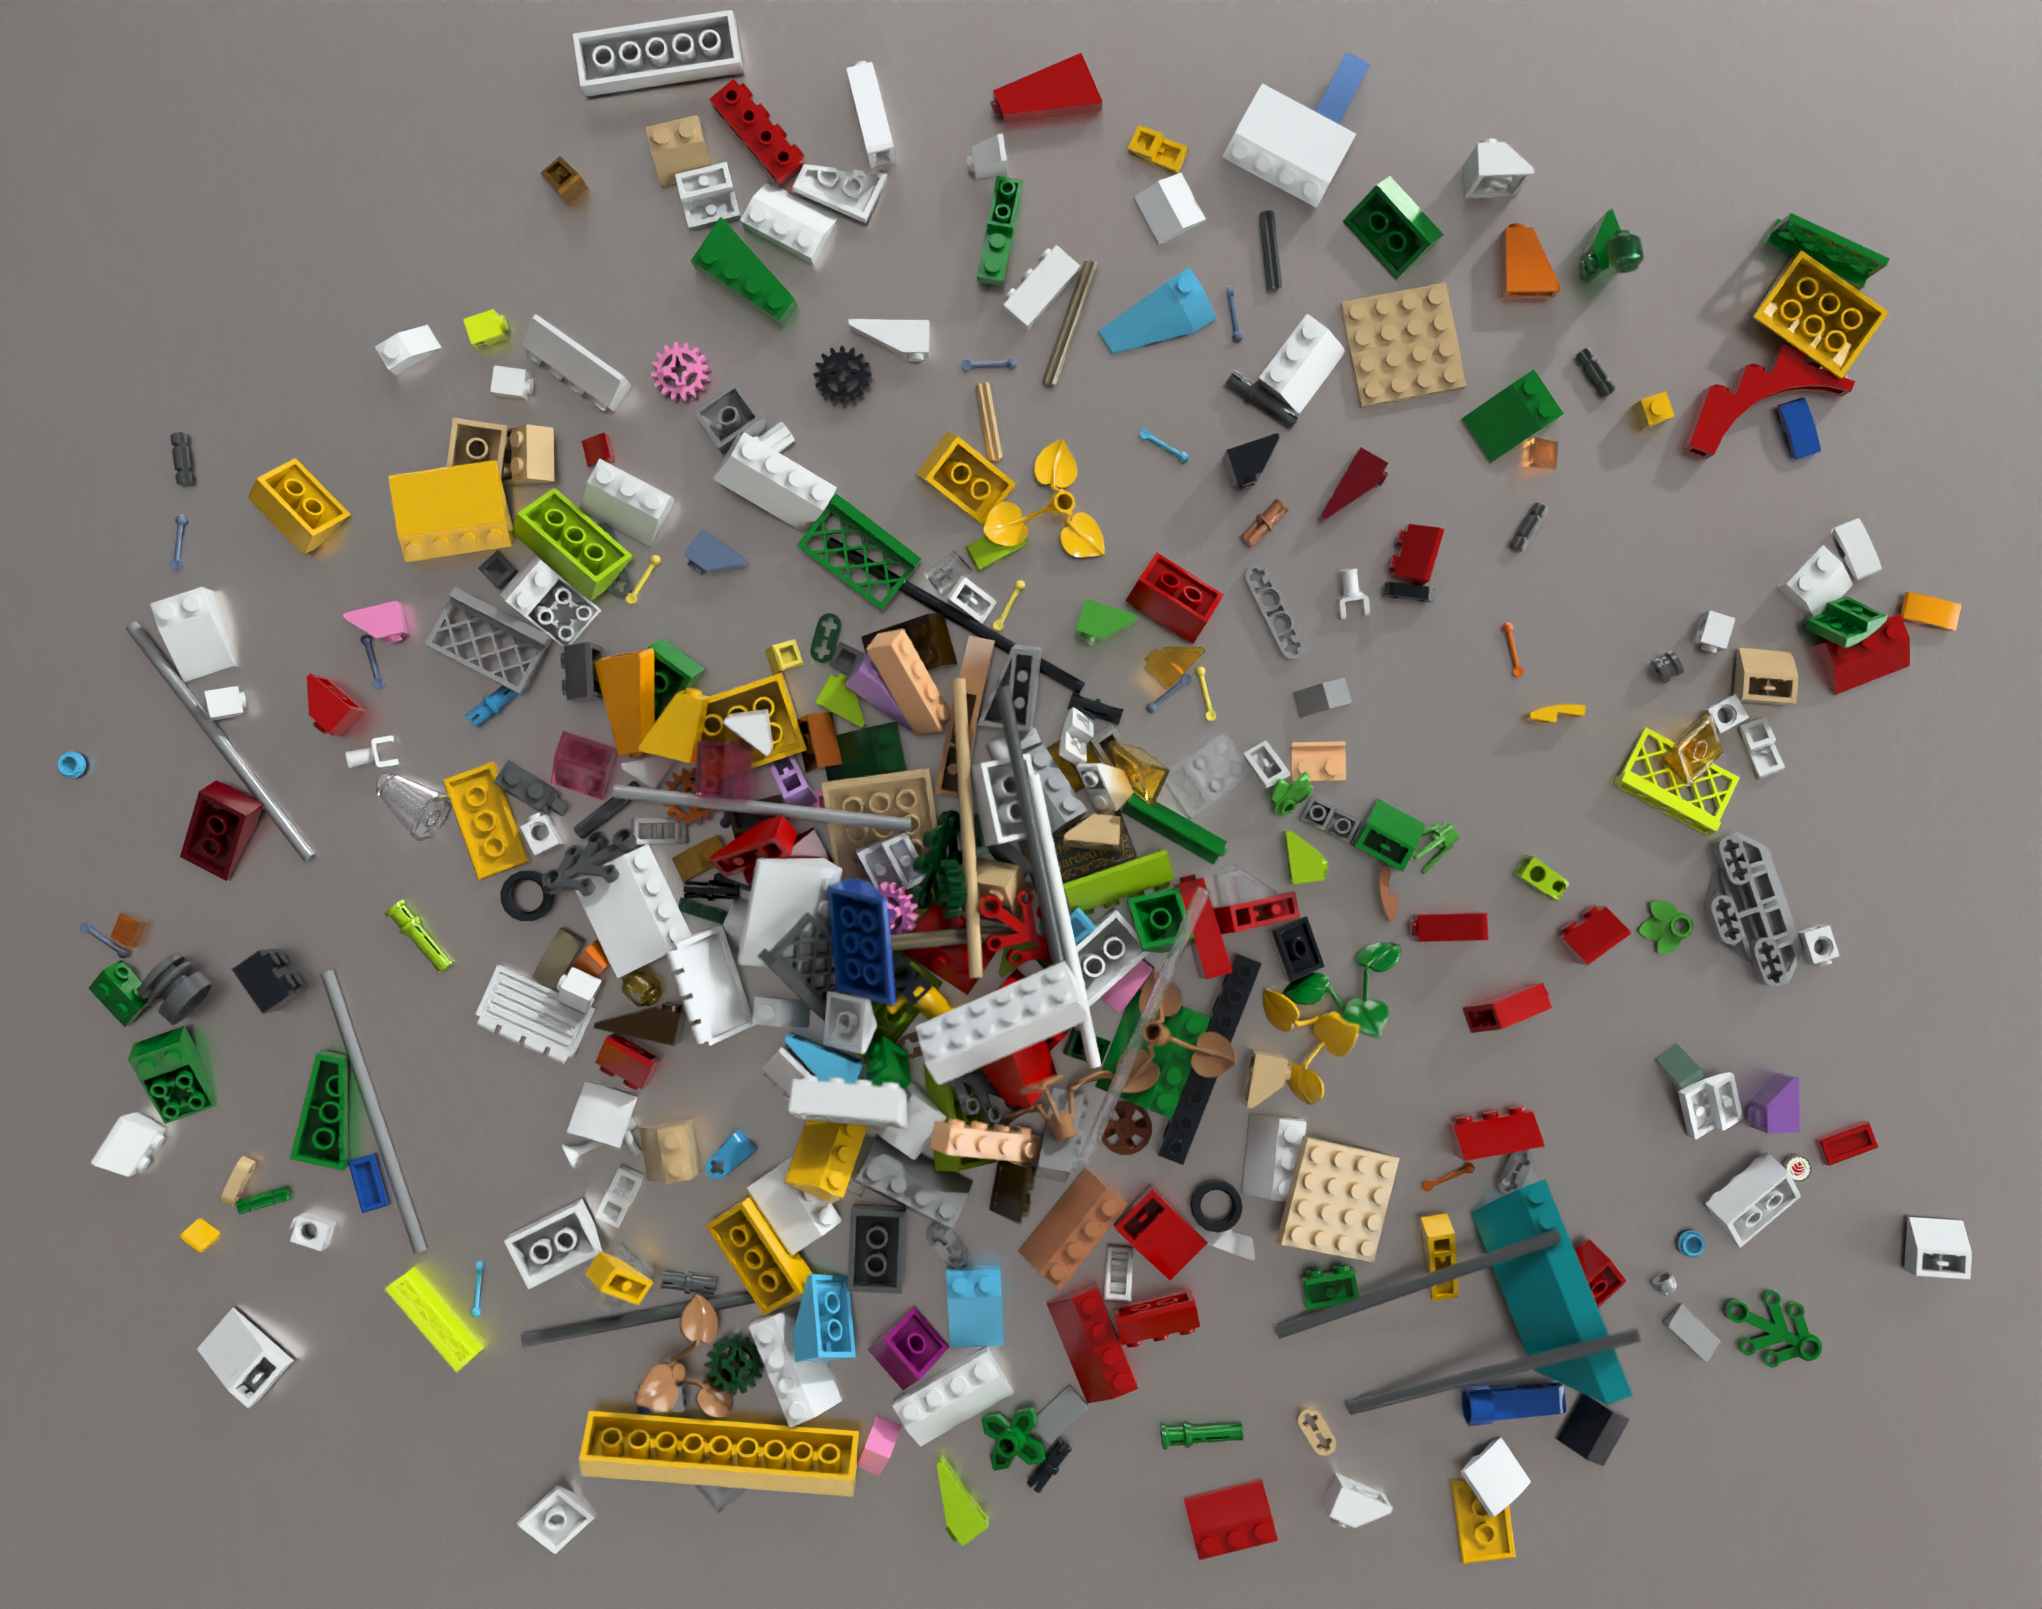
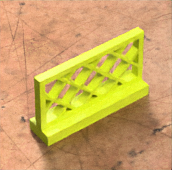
M1645 727L1621 775L1617 776L1613 786L1708 836L1717 832L1721 824L1720 818L1740 778ZM1647 737L1656 741L1659 751L1651 754L1646 753L1644 742ZM1670 751L1677 752L1680 755L1682 764L1670 767L1666 753ZM1660 755L1665 769L1653 772L1649 758ZM1643 760L1648 774L1639 776L1631 772L1630 770L1634 762ZM1696 763L1701 765L1706 777L1694 780L1689 765ZM1684 767L1689 782L1677 785L1672 770ZM1666 772L1671 787L1663 789L1658 786L1655 775ZM1721 776L1730 782L1725 791L1718 793L1713 778ZM1707 780L1712 795L1700 798L1696 783ZM1690 785L1695 800L1687 802L1681 798L1678 788ZM1714 798L1717 806L1714 816L1705 811L1702 801Z
M415 1266L385 1288L388 1294L456 1372L484 1348Z

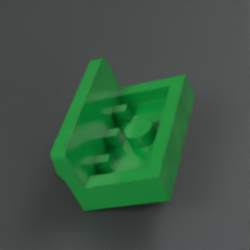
M121 960L102 970L88 988L124 1027L133 1023L141 1011L149 1006L148 998L142 999L137 993L142 982Z
M1349 1265L1334 1266L1333 1271L1322 1272V1269H1313L1306 1271L1307 1275L1300 1276L1306 1310L1334 1306L1359 1297L1356 1281L1357 1272L1354 1268H1349Z

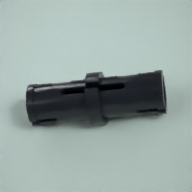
M1072 693L1067 708L1070 710L1074 707L1083 714L1089 715L1090 719L1095 720V718H1099L1119 725L1123 713L1122 708L1101 703V699L1096 698V700H1092Z
M709 880V882L685 881L683 892L686 893H684V898H707L708 901H715V899L738 900L740 885L739 883H718L716 880Z
M1057 1440L1046 1456V1459L1043 1463H1040L1038 1469L1027 1481V1485L1032 1488L1037 1480H1039L1033 1489L1035 1492H1042L1051 1476L1059 1472L1060 1469L1058 1467L1069 1452L1072 1451V1448L1067 1444L1059 1452L1065 1441Z

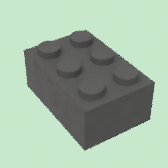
M852 1206L848 1292L902 1294L906 1208Z

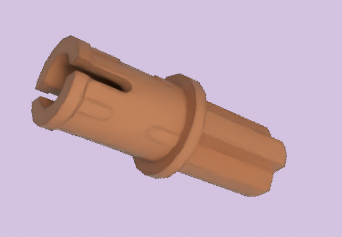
M1275 499L1262 515L1258 514L1256 516L1257 520L1242 534L1243 541L1249 546H1254L1268 530L1272 531L1273 525L1288 512V508L1286 506L1283 507L1285 504L1279 499Z

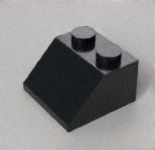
M1278 433L1226 450L1222 460L1232 489L1239 487L1240 490H1245L1255 486V482L1258 481L1280 438Z

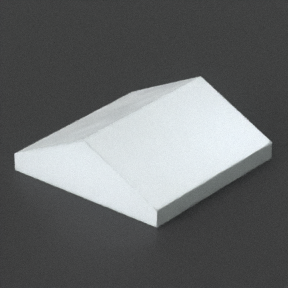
M1182 173L1162 179L1134 197L1158 245L1206 220Z
M827 991L823 1045L865 1054L877 1027L870 999Z
M557 1485L517 1522V1525L552 1553L556 1554L595 1517L574 1492Z

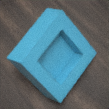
M1079 907L1069 914L1075 944H1077L1090 934L1096 926Z

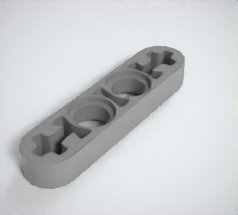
M1253 564L1248 567L1244 574L1245 583L1280 654L1287 660H1296L1304 653V642L1269 571L1262 564ZM1254 569L1257 573L1262 571L1263 576L1260 579L1263 586L1266 583L1270 585V587L1261 590L1258 594L1255 589L1260 588L1258 582L1250 580L1253 574L1252 570ZM1264 593H1271L1275 596L1276 603L1273 607L1268 608L1261 603V597ZM1276 617H1283L1287 620L1288 626L1285 631L1280 632L1274 629L1273 620ZM1291 630L1294 634L1289 636L1291 643L1299 645V648L1296 649V655L1285 651V648L1288 647L1286 639L1281 642L1278 638L1285 636Z

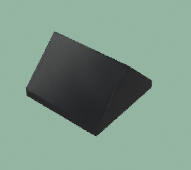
M1307 916L1268 930L1286 981H1295L1325 967Z
M1581 1393L1556 1439L1586 1460L1604 1466L1630 1419L1596 1399Z

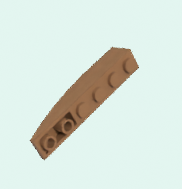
M974 636L968 637L959 678L966 680L970 764L979 725L977 723L981 716L995 646V640ZM952 705L935 793L959 798L954 706Z

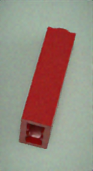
M1082 53L993 90L994 100L990 101L996 117L1001 115L1004 123L1097 112L1102 110L1103 103Z
M1195 874L1181 877V883L1174 886L1175 888L1179 887L1194 935L1190 946L1199 978L1210 979L1232 973V967L1204 878L1196 879Z

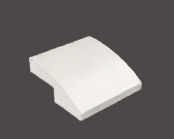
M727 162L675 174L690 232L715 226L720 217L726 223L741 219Z
M905 831L890 835L856 850L874 887L884 882H887L888 885L896 882L897 889L904 886L908 890L923 882L926 874L913 871V862L919 855Z
M1731 1072L1700 1080L1678 1091L1688 1137L1696 1140L1714 1128L1724 1131L1743 1119L1734 1074Z
M584 1082L566 1133L591 1142L595 1141L620 1149L638 1097L597 1084Z
M1501 1437L1493 1439L1480 1455L1473 1456L1460 1472L1490 1517H1495L1505 1509L1531 1482Z

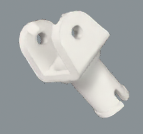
M1357 568L1340 570L1344 594H1341L1336 599L1339 619H1346L1345 602L1359 599L1363 615L1369 616V597L1359 591Z
M394 736L374 738L369 748L346 751L348 767L352 768L373 763L379 769H385L400 765L398 759L380 762L377 746L394 742Z

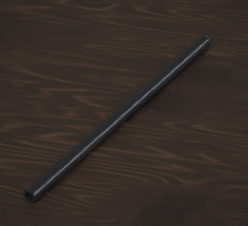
M830 537L827 542V549L843 547V543L833 537ZM847 551L848 562L853 565L865 564L864 555L857 551ZM844 552L834 553L845 560ZM867 557V563L875 562ZM883 566L868 568L870 575L879 580H886ZM888 570L889 580L901 578V576ZM908 580L898 590L936 613H943L945 618L974 635L984 639L995 640V647L1007 654L1017 644ZM1041 658L1040 673L1080 694L1085 682Z

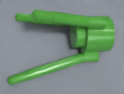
M1437 822L1423 830L1421 837L1434 833L1430 836L1433 842L1413 856L1415 860L1435 847L1438 849L1442 848L1421 870L1423 874L1433 867L1447 851L1454 847V842L1459 840L1456 830L1449 822H1445L1442 825Z

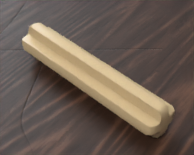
M979 383L976 385V393L988 460L995 462L1002 460V451L990 384Z

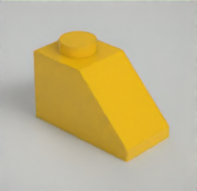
M599 1251L585 1272V1275L600 1291L636 1305L640 1304L653 1284L652 1280L621 1259Z

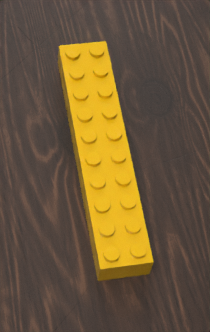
M589 1411L579 1461L581 1475L588 1477L853 1497L859 1451V1431Z

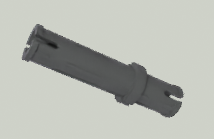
M1237 370L1233 371L1225 383L1245 396L1244 400L1247 402L1251 400L1290 429L1301 415L1260 388L1258 382L1253 383L1237 372Z

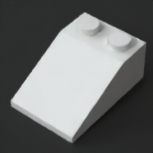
M200 587L150 603L158 630L184 683L236 667L212 590Z

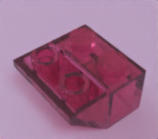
M563 731L554 755L551 783L602 800L618 755L617 748Z
M745 740L697 741L695 796L751 798L754 746Z

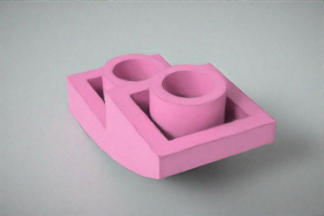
M1143 958L1100 998L1121 1014L1155 967Z

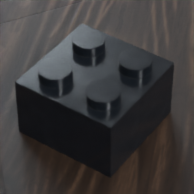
M276 949L258 950L232 969L262 1014L279 1011L305 993L302 988L303 982L295 972L292 973L286 965L288 964L287 958L281 951H276Z

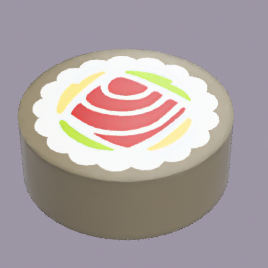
M1798 1154L1789 1155L1782 1164L1790 1173L1794 1182L1805 1181L1812 1172L1810 1161Z

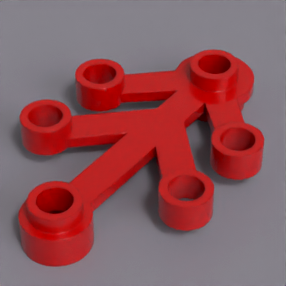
M1021 889L1016 893V901L1021 905L1023 922L1002 909L1001 901L997 897L985 895L979 900L978 910L982 915L988 918L996 917L1017 932L1004 936L990 934L985 939V945L989 950L997 952L1002 947L1031 941L1038 947L1022 952L1018 949L1009 950L1006 954L1008 963L1013 966H1019L1023 962L1040 958L1047 963H1051L1045 929L1044 937L1036 932L1032 906L1034 896L1032 892L1026 889ZM1024 893L1028 894L1026 902L1021 901V896ZM987 901L992 902V907L989 910L984 908ZM1039 906L1037 908L1036 913L1037 916L1040 919H1042L1041 909ZM997 938V946L991 947V940ZM1014 953L1019 954V959L1016 962H1012V955Z

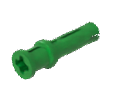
M1183 1423V1426L1179 1427L1161 1425L1160 1428L1163 1450H1166L1169 1446L1184 1445L1185 1448H1190V1446L1197 1443L1243 1441L1242 1423L1191 1427V1424Z

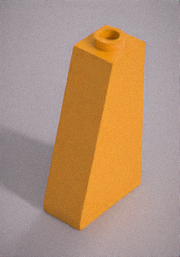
M653 648L611 655L594 661L618 755L629 754L630 758L646 754V752L638 751V748L655 724Z

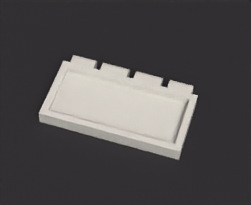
M723 925L713 926L671 944L673 949L665 953L671 971L680 969L679 973L673 975L679 996L687 994L689 996L681 1001L688 1022L697 1020V1023L690 1026L695 1044L704 1043L710 1046L755 1026V1024H752L753 1017Z
M497 965L476 1011V1015L480 1016L477 1026L494 1034L500 1025L502 1026L499 1032L500 1037L519 1045L522 1037L525 1036L527 1038L523 1047L542 1056L547 1047H549L551 1050L547 1058L566 1065L569 1057L575 1058L597 1008L591 1006L588 1013L585 1014L559 1002V991L553 990L506 967Z

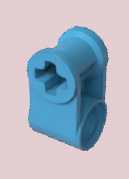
M738 1130L707 1160L705 1165L707 1175L716 1180L724 1178L756 1151V1148ZM714 1160L717 1163L720 1161L724 1162L722 1167L724 1172L720 1170L715 1172L713 1170L715 1167Z

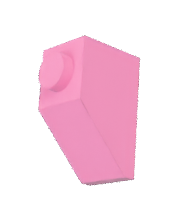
M391 601L343 613L344 619L375 638L385 640L387 644L402 641L401 636L409 635L403 606L400 602Z

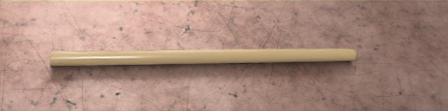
M958 678L952 679L963 873L965 875L967 891L965 910L969 978L983 977L978 910L979 899L966 680Z

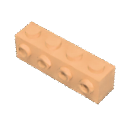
M904 629L878 633L866 651L915 736L941 732L949 721L951 712Z
M949 1119L948 1122H934L930 1148L946 1155L1038 1163L1042 1136L1033 1134L1032 1128L1017 1126V1130L1010 1129V1126L995 1124L994 1127H988V1124L972 1121L971 1125H967L965 1121Z

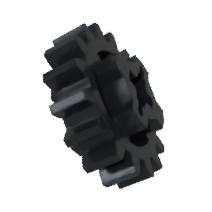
M841 346L840 352L837 353L833 348H830L831 355L829 357L825 354L821 355L824 361L823 364L817 362L815 364L816 368L820 370V372L813 373L814 379L820 380L815 384L816 388H824L821 395L823 398L830 395V402L832 404L837 399H840L842 406H845L846 399H850L855 404V396L858 395L864 398L862 389H870V384L866 380L872 379V374L865 372L870 368L869 362L862 363L864 360L862 353L857 357L855 356V348H851L849 353L845 351L844 346ZM837 360V363L831 369H827L831 363ZM848 360L854 362L860 370L851 368L848 365ZM841 371H846L848 375L845 376V381H840L838 377L841 375ZM826 382L834 383L837 386L838 392L832 390ZM854 383H858V385L853 390L848 392V389Z

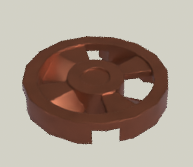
M1119 1101L1110 1105L1103 1113L1099 1121V1134L1103 1144L1110 1151L1119 1155H1132L1141 1151L1148 1144L1152 1135V1122L1148 1113L1142 1107L1129 1101ZM1114 1110L1119 1116L1116 1122L1107 1118ZM1137 1110L1143 1117L1134 1122L1131 1118ZM1117 1134L1120 1139L1114 1147L1107 1138ZM1135 1134L1144 1139L1137 1146L1132 1140Z

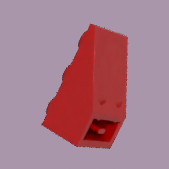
M1151 1185L1113 1224L1114 1228L1170 1281L1208 1243Z

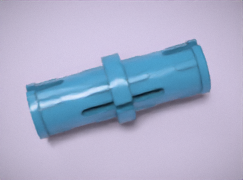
M501 686L490 696L485 695L483 697L484 701L466 713L465 716L468 720H471L479 714L471 722L477 728L491 714H497L500 711L499 708L514 696H517L518 693L511 690L504 695L503 693L508 688Z

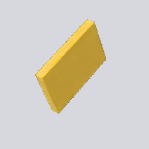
M1465 1479L1450 1481L1461 1563L1469 1564L1516 1558L1509 1505L1495 1517H1490Z

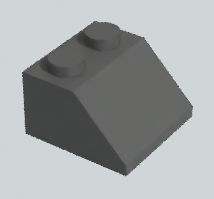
M591 642L564 646V653H561V667L565 669L566 680H562V692L567 700L572 702L604 700L594 661L602 659L601 646Z

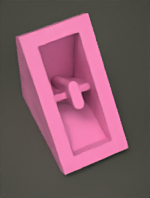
M876 1416L857 1461V1467L881 1476L891 1456L901 1425Z

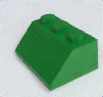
M1391 176L1378 183L1344 219L1348 226L1396 278H1399L1444 235Z

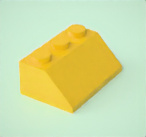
M296 458L258 477L247 497L303 555L322 545L351 516Z
M805 1120L783 1183L831 1204L842 1199L868 1126Z

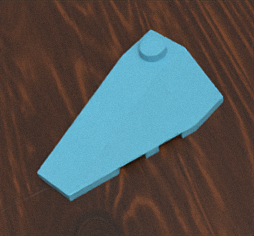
M1189 267L1100 329L1098 333L1111 353L1116 354L1143 347L1147 344L1167 341L1170 338L1194 334L1216 320V316L1203 287Z

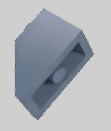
M703 529L684 554L690 560L687 565L698 573L705 570L711 574L747 567L749 564L747 559Z

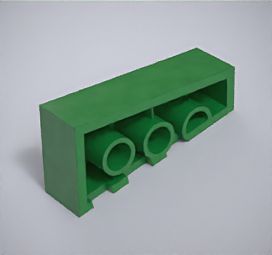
M720 217L691 259L694 268L783 328L797 307L795 298L724 219Z
M320 1050L316 1053L290 1155L291 1160L344 1171L349 1166L347 1055Z

